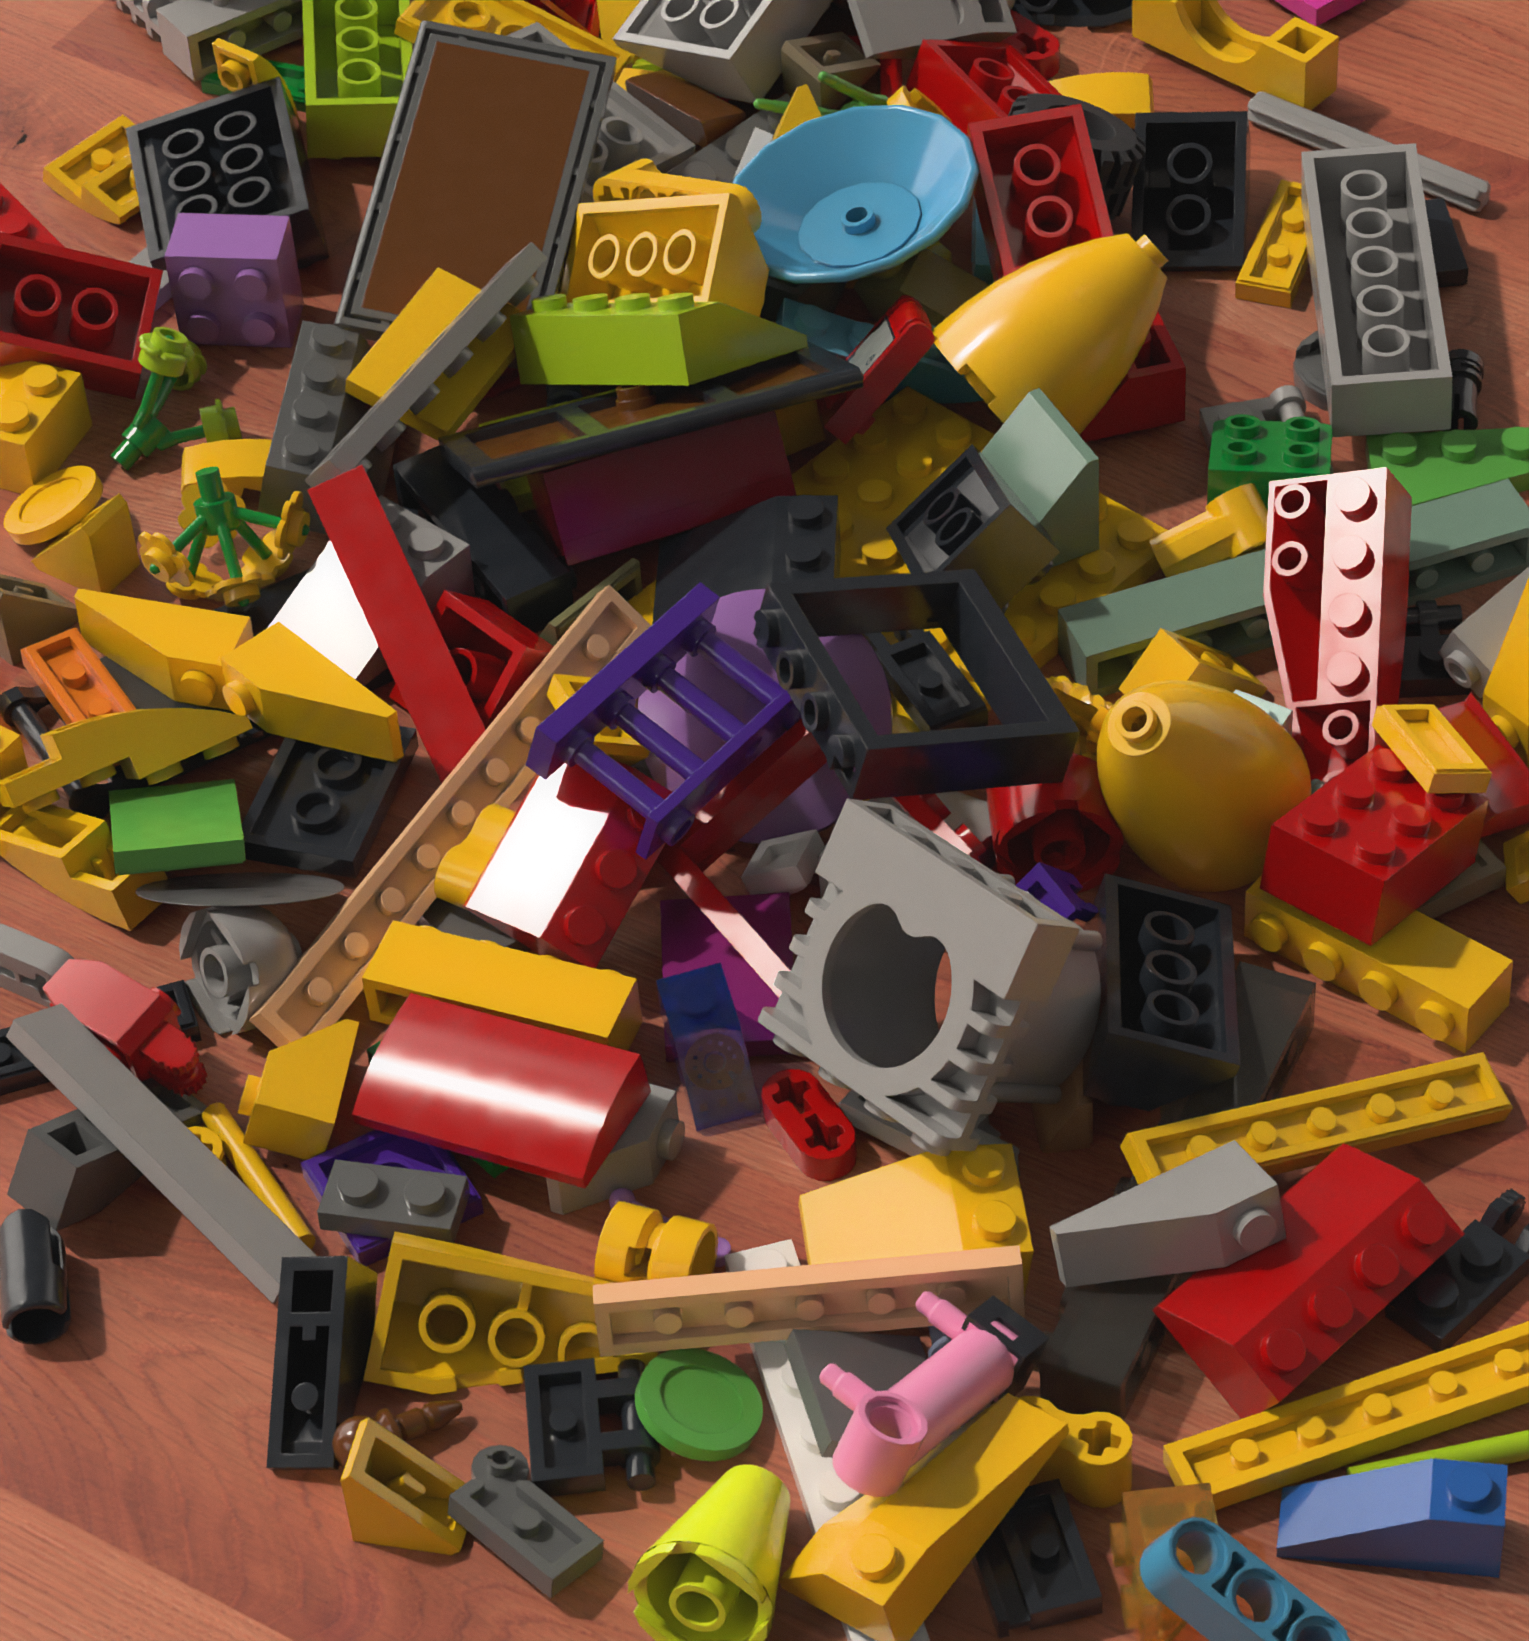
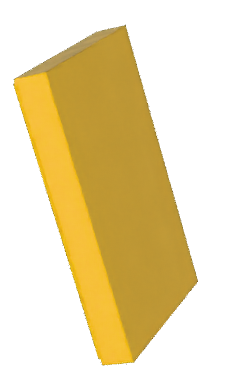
M438 267L346 378L345 392L374 406L481 289ZM506 303L500 310L507 318L504 323L483 343L475 337L467 345L474 353L470 360L450 379L442 373L433 382L441 390L436 397L417 415L408 409L399 420L437 441L438 437L454 434L516 357L509 315L523 311Z

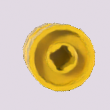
M625 1201L617 1202L611 1209L599 1238L595 1256V1278L619 1283L713 1274L717 1258L718 1230L715 1224L680 1215L673 1216L665 1223L659 1210Z

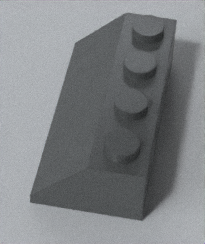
M302 321L265 465L258 512L281 517L285 502L287 500L290 501L294 491H300L303 493L302 508L310 514V531L327 535L307 491L311 487L304 480L373 407L345 392L346 378L372 348L359 332L341 329L331 324ZM396 440L383 452L374 446L365 456L372 463V466L366 473L378 497L384 496Z

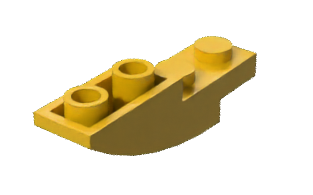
M193 708L136 709L103 714L73 722L40 735L49 759L0 780V802L3 807L15 808L21 805L25 814L36 811L59 800L60 797L56 789L79 779L82 788L114 776L117 774L113 763L118 761L126 779H142L146 777L148 784L153 785L183 772L180 761L199 752H202L205 760L237 748L240 744L236 736L253 729L246 716L217 710Z

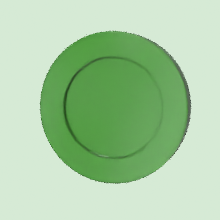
M702 1349L670 1350L656 1356L645 1367L635 1391L636 1411L641 1423L649 1434L670 1451L693 1460L721 1461L739 1455L752 1443L762 1422V1399L750 1377L730 1360Z

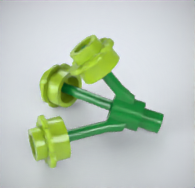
M155 327L153 333L142 334L139 337L141 351L138 361L143 367L152 372L138 412L130 426L121 434L125 440L110 457L125 471H128L142 455L148 458L156 448L163 451L174 445L206 438L207 443L242 439L235 406L223 409L220 399H215L216 405L199 408L202 425L170 432L157 419L171 390L184 391L190 389L195 382L200 380L201 375L206 373L207 363L198 346L177 330L168 327Z

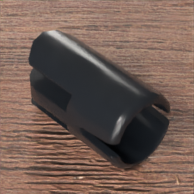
M18 1209L9 1214L0 1227L1 1322L3 1328L6 1329L7 1335L12 1340L22 1344L38 1345L60 1338L67 1332L72 1321L66 1249L61 1235L50 1226V1221L46 1216L33 1209Z

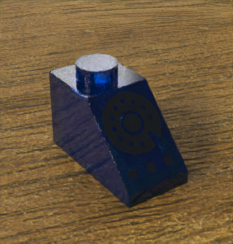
M721 962L656 980L660 1014L696 1131L761 1113L740 1022Z

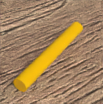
M220 1102L209 1105L202 1113V1120L207 1128L215 1131L222 1139L224 1153L247 1187L311 1250L316 1242L314 1235L254 1147L243 1143L245 1134L229 1110Z

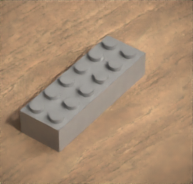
M1416 143L1301 152L1302 211L1330 426L1333 428L1332 438L1451 429L1452 371Z

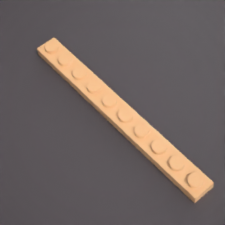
M608 585L596 594L305 950L286 979L249 1019L277 1047L335 1024L364 989L362 976L392 921L415 925L437 898L434 892V881L438 867L446 853L453 846L459 845L467 838L476 819L484 808L493 803L509 808L536 773L526 766L536 727L555 711L547 697L553 674L594 677L651 626L616 590Z

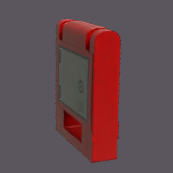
M904 295L898 298L845 359L858 366L863 373V388L816 400L823 427L845 445L856 433L862 436L876 421L873 413L934 343V334L931 330L932 326L926 311L914 297Z

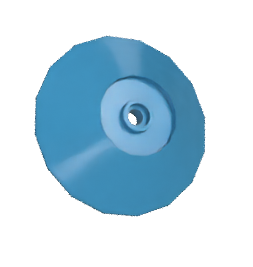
M902 104L856 106L805 121L768 143L736 175L732 183L746 187L759 204L762 222L754 235L768 266V276L795 284L833 283L862 279L885 272L939 241L968 208L979 175V168L971 139L943 115Z

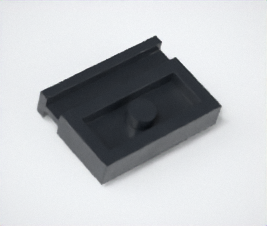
M1055 1479L1028 1486L972 1558V1563L999 1639L1009 1637V1630L1029 1625L1030 1630L1033 1631L1102 1613V1594L1060 1480Z

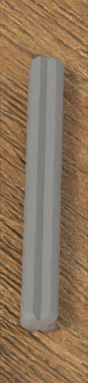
M1264 91L1257 92L1247 105L1250 122L1318 150L1396 145ZM1418 154L1424 193L1437 198H1444L1445 201L1471 212H1480L1484 205H1487L1491 185L1488 181Z

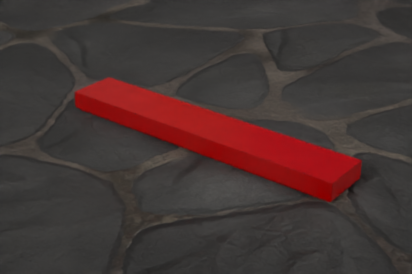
M362 464L307 491L441 783H443L484 733L486 728Z

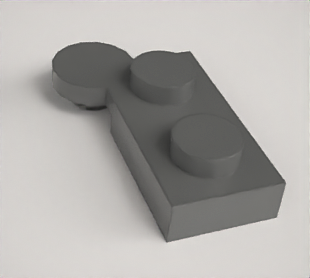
M504 1445L489 1446L480 1450L474 1457L471 1466L472 1479L449 1495L448 1515L551 1599L602 1560L604 1540L528 1480V1461L520 1451Z

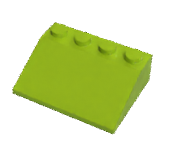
M603 293L574 298L572 300L573 303H567L565 294H553L534 298L531 300L532 309L509 315L520 384L689 386L808 346L807 335L721 302H694L693 293L665 295L657 298L658 302H651L649 293H637L617 297L614 299L615 303H609L608 295Z

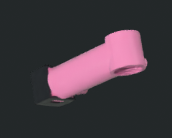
M925 1291L916 1301V1310L926 1316L930 1324L948 1336L952 1341L887 1391L873 1390L854 1374L845 1372L836 1364H828L819 1376L820 1383L831 1390L832 1395L854 1412L833 1454V1467L838 1477L850 1488L868 1496L887 1497L896 1493L909 1469L987 1405L990 1403L994 1404L1008 1393L1015 1396L1024 1389L1050 1337L994 1295L970 1314L966 1315L949 1301L941 1300L932 1292Z

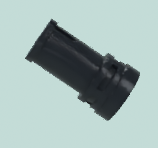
M1466 349L1448 351L1452 371L1451 429L1442 431L1459 429V419L1464 418L1463 430H1476L1478 427L1477 396L1482 389L1484 363L1482 358L1473 351Z

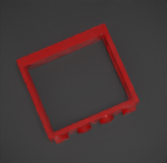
M802 718L695 814V820L685 836L672 847L665 843L656 859L778 998L782 991L777 989L773 983L779 971H790L789 968L703 872L827 763L826 756L813 734L804 727ZM935 793L891 797L909 817L982 864L978 857L987 849L965 824L962 823L954 831L947 825L944 820L951 812Z

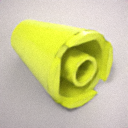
M738 1465L729 1469L639 1558L628 1580V1594L633 1590L638 1603L633 1613L639 1625L655 1641H764L767 1638L773 1623L790 1509L788 1489L775 1474L755 1465Z

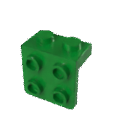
M1237 414L1215 421L1213 423L1208 466L1207 505L1229 490L1244 484L1253 483L1268 510L1270 481L1330 474L1333 428L1311 417H1293L1285 422L1260 421V419L1252 415Z

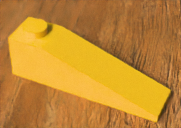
M394 1232L363 1381L428 1394L456 1392L457 1389L523 1383L525 1381V1365L594 1358L596 1374L617 1372L618 1364L626 1359H639L644 1362L646 1367L657 1356L658 1351L600 1357L593 1304V1285L615 1282L465 1245Z
M1009 1393L961 1426L909 1469L896 1493L887 1497L864 1495L824 1523L779 1579L781 1587L876 1641H909L1070 1432L1068 1424Z

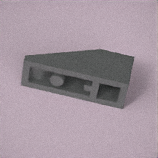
M152 1078L142 1081L187 1128L200 1126L203 1123L202 1113L207 1106L193 1095H190V1097L183 1095L181 1097L179 1093L175 1094L173 1089H167ZM76 1109L27 1131L7 1195L25 1209H33L46 1216L50 1221V1226L59 1231L101 1212L144 1174L79 1109Z

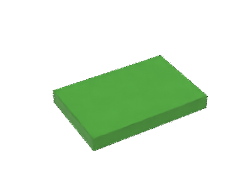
M235 779L109 791L115 874H139L239 864L246 861Z

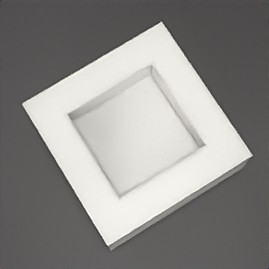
M816 829L761 841L741 879L750 895L789 892V895L797 893L811 882L812 876L818 867V855L825 845Z

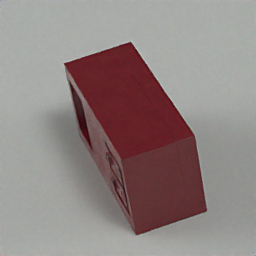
M775 411L527 475L540 527L545 536L547 546L555 555L560 556L568 566L704 525L775 496H797Z

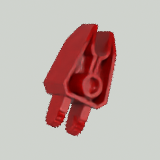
M68 959L42 987L51 1002L49 1004L50 1007L62 1003L141 1082L152 1078L167 1089H173L174 1093H179L181 1097L183 1095L190 1097L193 1093L197 1094L198 1090H203L202 1086L207 1083L205 1078L208 1076L203 1062L200 1063L198 1057L200 1055L196 1043L192 1042L191 1037L186 1038L185 1033L182 1032L177 1020L181 1010L174 1000L162 990L156 987L149 989L102 961Z

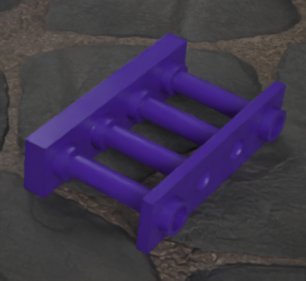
M701 582L536 727L526 766L545 781L564 764H567L569 767L577 764L646 818L636 853L645 860L664 843H667L670 847L677 844L691 828L695 820V814L785 730L788 731L802 718L787 690H784L777 681L715 634L716 626L712 624L720 597ZM687 653L692 657L700 654L766 707L745 725L675 670L676 663ZM646 690H649L651 693L659 690L726 743L705 762L634 706L636 699ZM606 726L611 730L619 727L683 777L685 781L664 800L594 745L595 736Z

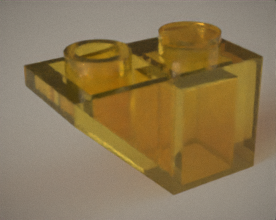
M1210 1483L1122 1492V1522L1109 1524L1111 1552L1115 1568L1128 1567L1130 1584L1120 1585L1125 1629H1139L1141 1641H1173L1188 1624L1155 1598L1145 1587L1140 1575V1559L1147 1546L1182 1520L1192 1517L1205 1518L1218 1525ZM1176 1548V1555L1180 1564L1187 1571L1194 1574V1565L1191 1558L1184 1551Z

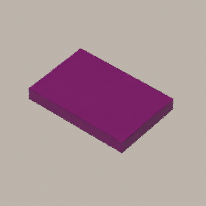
M789 892L724 896L791 971L794 961L793 952L789 949L792 941ZM691 898L660 900L666 1062L685 1061L689 1048L697 1039L708 1034L719 1033L733 1038L740 1045L744 1057L791 1054L778 1047L773 1042L775 1034L758 1022L763 1007H776L779 1000L777 995ZM708 1040L707 1043L709 1045L712 1044V1040ZM722 1041L718 1042V1045L720 1046L723 1044ZM700 1046V1047L698 1048V1050H699V1051H702V1050H703V1047ZM728 1046V1047H727V1050H731V1049H732L731 1046ZM711 1051L704 1056L703 1060L707 1059L711 1054H719L722 1058L726 1057L722 1052ZM694 1055L693 1059L697 1060L698 1057Z

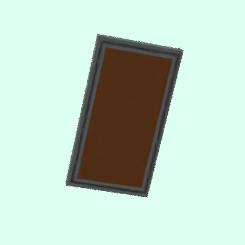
M422 21L410 57L334 325L341 329L359 332L366 340L378 341L438 267L482 290L498 271L530 242L548 259L532 275L539 282L538 286L516 308L522 311L532 309V299L557 294L571 243L578 204L582 201L616 71V57L432 21ZM516 357L509 364V368L518 369Z

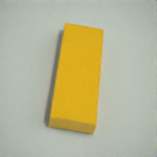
M1280 180L1236 280L1235 298L1291 308L1308 268L1309 257L1302 211V183Z

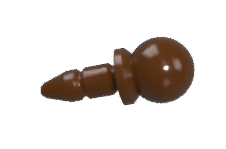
M456 1400L432 1401L424 1404L422 1409L414 1408L395 1416V1419L387 1408L378 1410L375 1418L364 1415L350 1417L343 1421L334 1433L332 1447L335 1458L345 1468L359 1423L368 1417L401 1440L408 1442L426 1435L428 1430L436 1431L443 1428L462 1412V1404Z

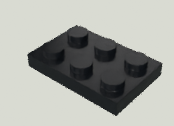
M399 726L404 756L396 762L285 737L242 822L246 859L356 879L419 747L416 729Z

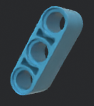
M1192 1517L1182 1520L1154 1540L1143 1551L1140 1559V1575L1145 1587L1155 1598L1210 1641H1350L1346 1629L1337 1619L1217 1524L1205 1518ZM1176 1548L1184 1551L1191 1558L1194 1565V1574L1187 1571L1180 1564L1176 1555ZM1236 1595L1244 1598L1250 1605L1253 1612V1621L1246 1618L1240 1611L1236 1602Z

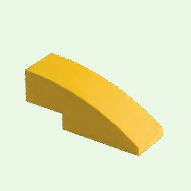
M52 804L26 814L20 805L11 808L0 817V856L43 888L71 905L103 921L131 931L162 904V902L139 897L136 894V890L142 885L151 882L168 880L165 871L128 875L115 874L112 834L105 820Z

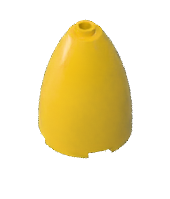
M1126 233L1093 239L1058 250L1004 276L962 304L932 330L934 344L960 375H965L964 378L1003 423L1028 392L1040 388L1080 435L1108 402L1128 373L1144 344L1157 314L1167 277L1160 268L1168 260L1145 234L1136 242Z
M1183 680L1157 681L1127 692L1115 702L1103 721L1097 744V770L1101 792L1123 838L1142 861L1155 873L1175 883L1178 887L1198 892L1227 891L1257 880L1263 872L1272 824L1311 795V778L1307 761L1296 740L1286 729L1260 707L1233 692L1201 682Z

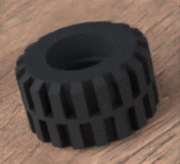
M1037 93L1016 98L1008 116L1076 104L1082 105L1109 219L1114 220L1116 216H1120L1145 155L1146 148L1143 146L1144 142L1141 137L1113 114L1075 98Z

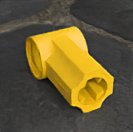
M1244 484L1225 492L1212 500L1205 507V512L1149 540L1153 553L1166 578L1266 549L1268 510L1255 484Z

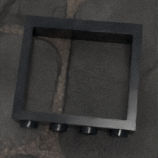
M975 569L767 583L760 610L756 611L753 616L756 621L753 632L757 639L756 645L763 649L777 673L780 686L787 690L801 714L804 727L813 734L826 756L829 769L834 770L850 799L867 800L1063 782L1080 731ZM941 628L1002 723V725L877 735L819 637Z

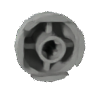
M211 906L190 913L181 929L179 943L180 960L192 958V968L195 974V978L185 981V985L199 1016L214 1032L219 1034L233 1031L232 1035L257 1028L249 1019L286 979L302 955L301 947L296 937L288 931L286 926L273 913L260 906Z

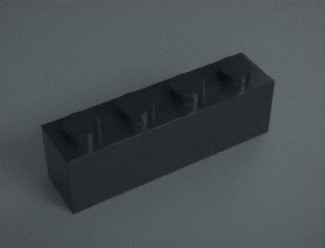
M439 445L393 465L399 505L470 545L475 595L478 598L491 602L534 633L544 630L549 622L574 604L572 590L577 588V578L572 566L566 565L560 556L557 557L547 546L545 536L535 522L528 523L522 517L515 500L507 489L499 490L495 484L476 489L442 458Z

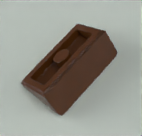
M666 70L633 76L625 81L626 90L629 94L687 139L703 148L738 126L746 118L744 111Z

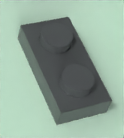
M335 1159L317 1210L320 1229L393 1239L394 1232H400L454 1243L470 1196L468 1177Z

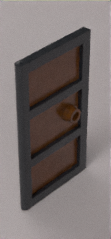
M808 341V346L689 386L621 385L616 388V392L438 437L442 458L477 489L863 388L864 376L858 366Z

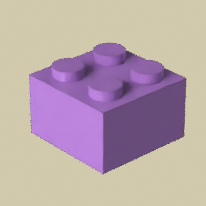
M178 213L165 253V262L179 332L196 345L292 348L304 301L290 217Z

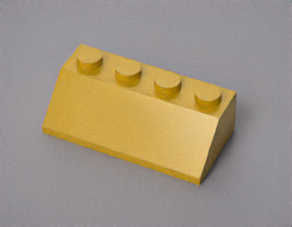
M732 193L579 203L560 294L566 295L567 303H573L572 300L574 298L603 293L608 295L609 303H615L614 299L617 297L637 293H649L651 302H658L657 298L665 295L693 293L694 302H721L760 317L765 300L764 294L769 269L740 199Z

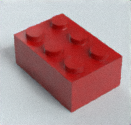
M0 232V367L32 360L81 373L84 388L135 400L142 371V365L138 361L141 351L139 337L144 333H150L163 270Z
M1378 744L1272 824L1259 889L1372 946L1475 863L1489 798L1479 793L1428 794L1391 749Z

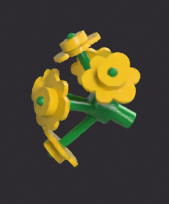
M206 467L195 473L198 484L188 486L182 493L181 501L185 510L181 511L178 515V524L184 531L173 542L158 532H155L153 535L142 532L138 536V540L142 545L139 548V553L147 571L156 579L166 582V587L175 596L188 600H195L200 597L215 599V601H225L227 607H245L261 597L259 591L261 587L273 583L275 578L282 575L288 569L294 557L292 553L296 547H301L309 534L310 514L302 508L303 493L300 491H294L290 501L287 500L285 502L281 517L246 509V505L241 497L228 492L226 485L222 482L219 468ZM246 522L276 530L270 531L261 540ZM238 533L249 544V547L242 555V562L245 564L242 569L233 543V539ZM192 541L188 558H186L180 552ZM218 541H220L230 579L224 581L219 575L207 571L208 568L200 563L203 549L213 547Z

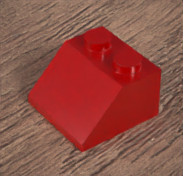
M444 589L432 614L480 718L487 729L554 646L491 602ZM395 684L389 697L408 710Z

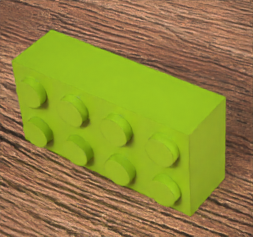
M302 0L307 158H327L332 160L344 157L382 158L413 51L412 42L394 34L396 21L408 8L410 0Z

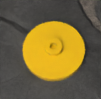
M72 466L54 472L29 487L13 502L4 517V527L17 544L32 545L52 539L72 528L90 513L102 496L103 483L95 471L88 466Z

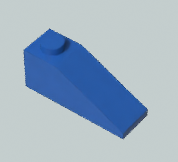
M1432 1458L1282 1488L1276 1557L1499 1578L1505 1529L1508 1465Z

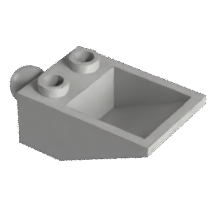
M847 0L866 59H916L923 39L1001 42L1017 32L1010 13L1015 0Z

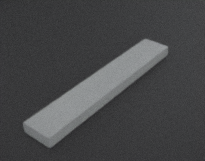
M62 1003L13 1020L6 1035L9 1041L272 1303L278 1302L282 1257L317 1255Z

